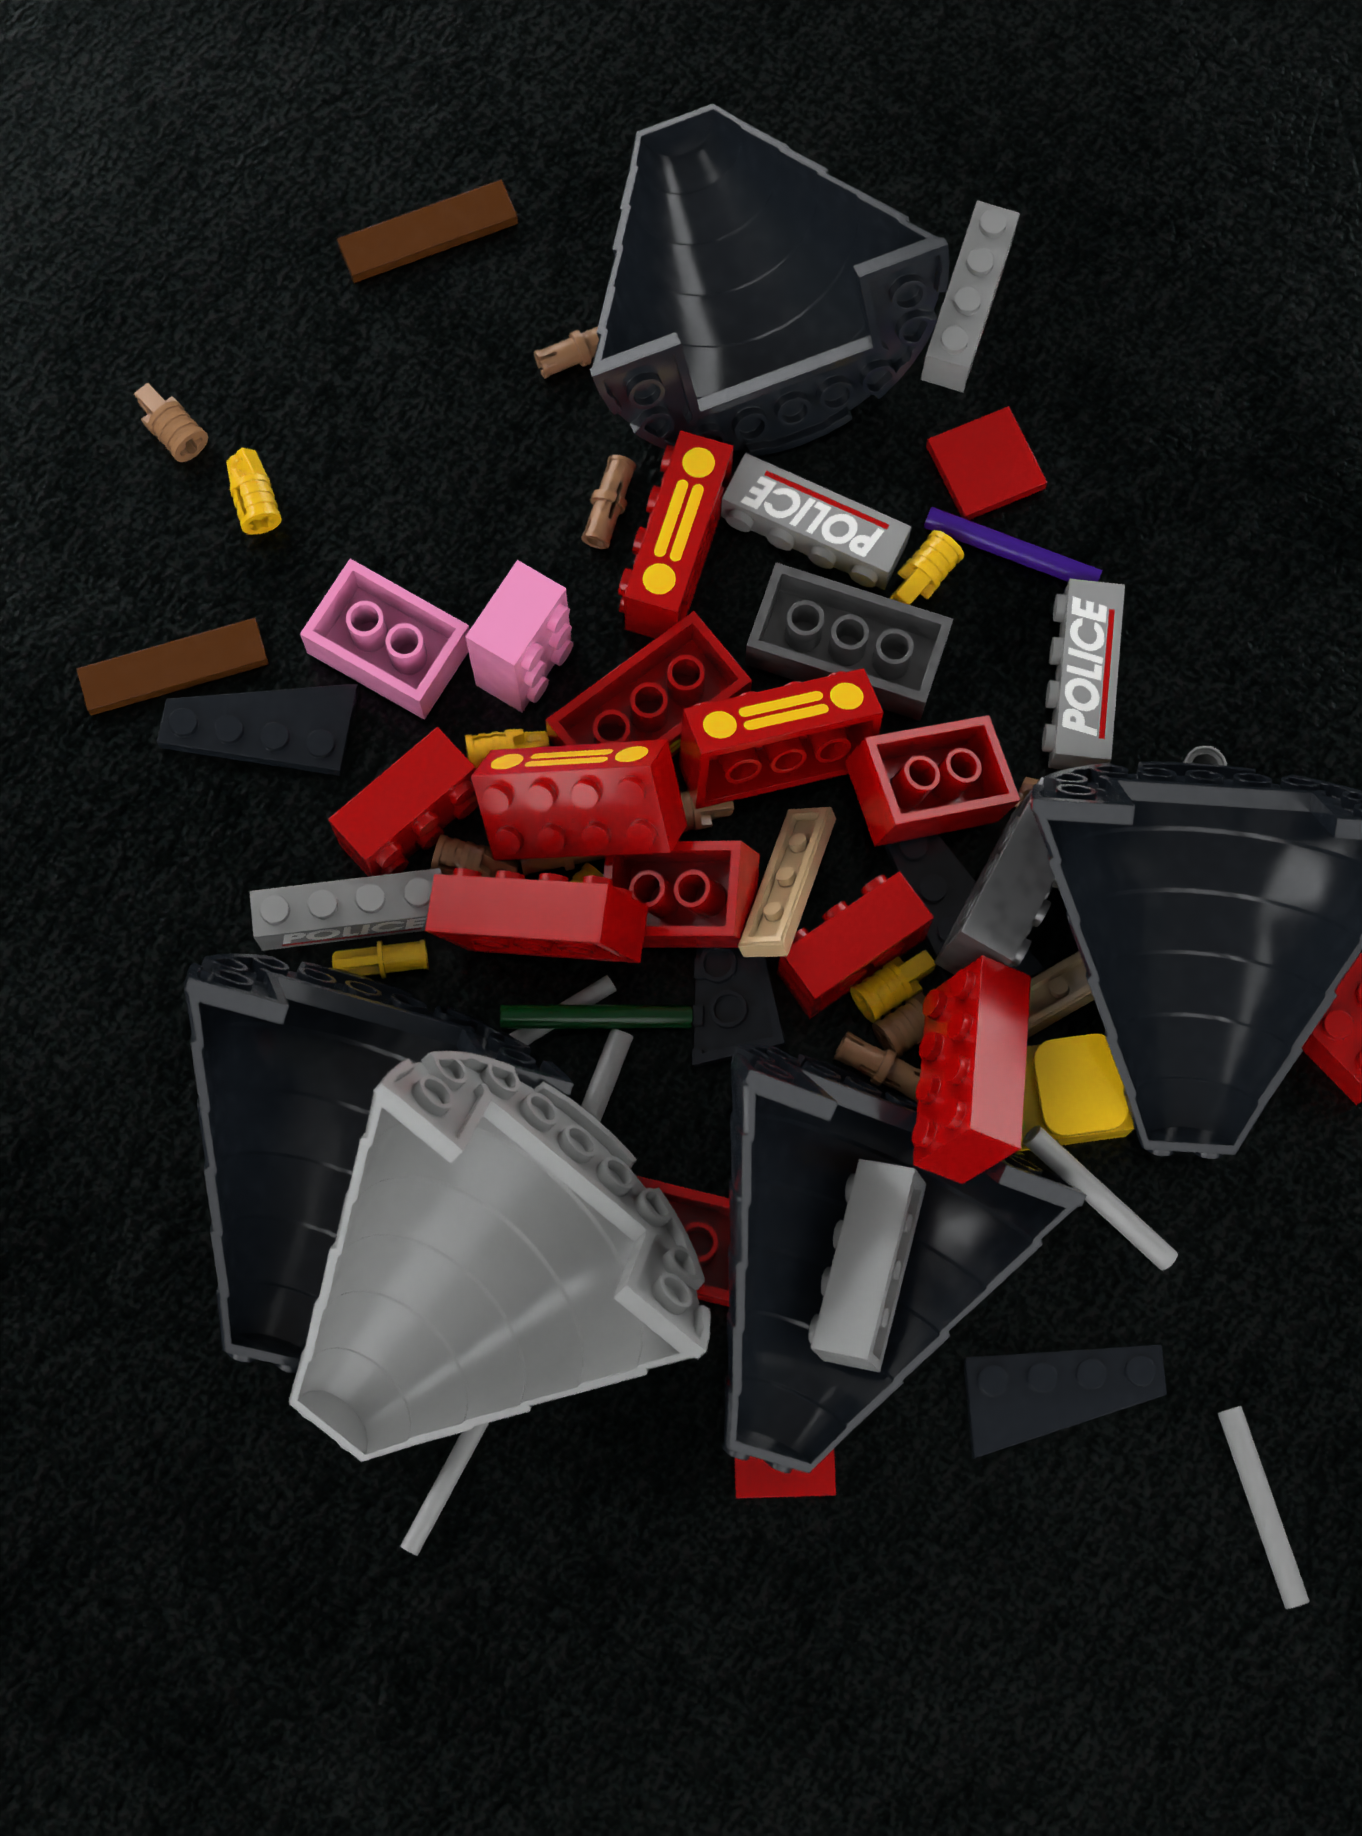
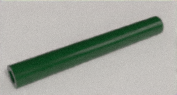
M500 1005V1029L692 1028L693 1018L692 1005Z

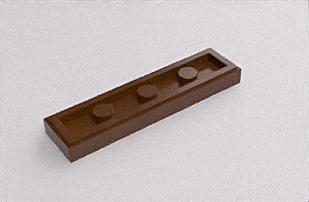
M501 179L337 238L352 280L356 283L518 224V217Z
M251 618L77 668V673L87 711L92 716L269 665V661L256 618Z

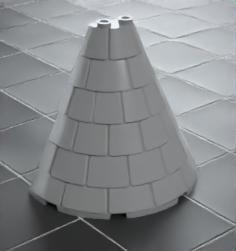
M433 1051L427 1054L421 1060L422 1062L412 1063L409 1059L401 1062L382 1079L374 1089L366 1132L360 1139L336 1241L329 1251L320 1296L315 1301L306 1346L300 1358L289 1398L290 1405L299 1411L305 1419L314 1423L334 1439L341 1448L363 1462L420 1443L469 1431L477 1425L530 1412L531 1407L537 1404L647 1375L648 1369L690 1358L698 1359L706 1352L710 1336V1309L703 1305L699 1306L696 1290L705 1282L688 1234L661 1189L645 1188L630 1169L637 1159L595 1117L551 1085L542 1082L533 1089L520 1082L514 1066L473 1053Z

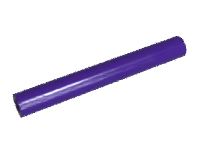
M931 507L924 524L925 529L942 531L952 539L1069 582V579L1098 582L1102 573L1101 569L935 507Z

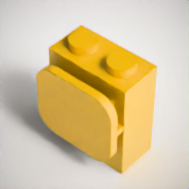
M1088 1034L1045 1041L1040 1045L1027 1046L1023 1121L1026 1128L1022 1131L1021 1149L1018 1151L1030 1150L1023 1144V1139L1037 1125H1040L1060 1145L1126 1137L1134 1130V1124L1123 1093L1124 1085L1105 1035Z

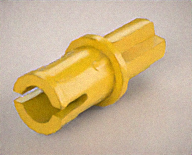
M425 939L416 942L383 945L382 941H377V946L335 951L332 956V965L335 969L361 976L380 974L382 979L387 978V973L429 969Z

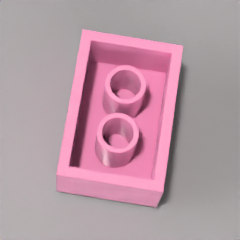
M349 559L300 635L308 654L425 720L468 653L465 636L470 628L468 624L356 561Z
M519 560L511 568L465 638L476 686L518 711L523 712L530 701L536 703L541 698L549 682L546 676L554 664L561 666L572 650L573 642L570 641L572 626L569 621L570 608H568L566 588Z

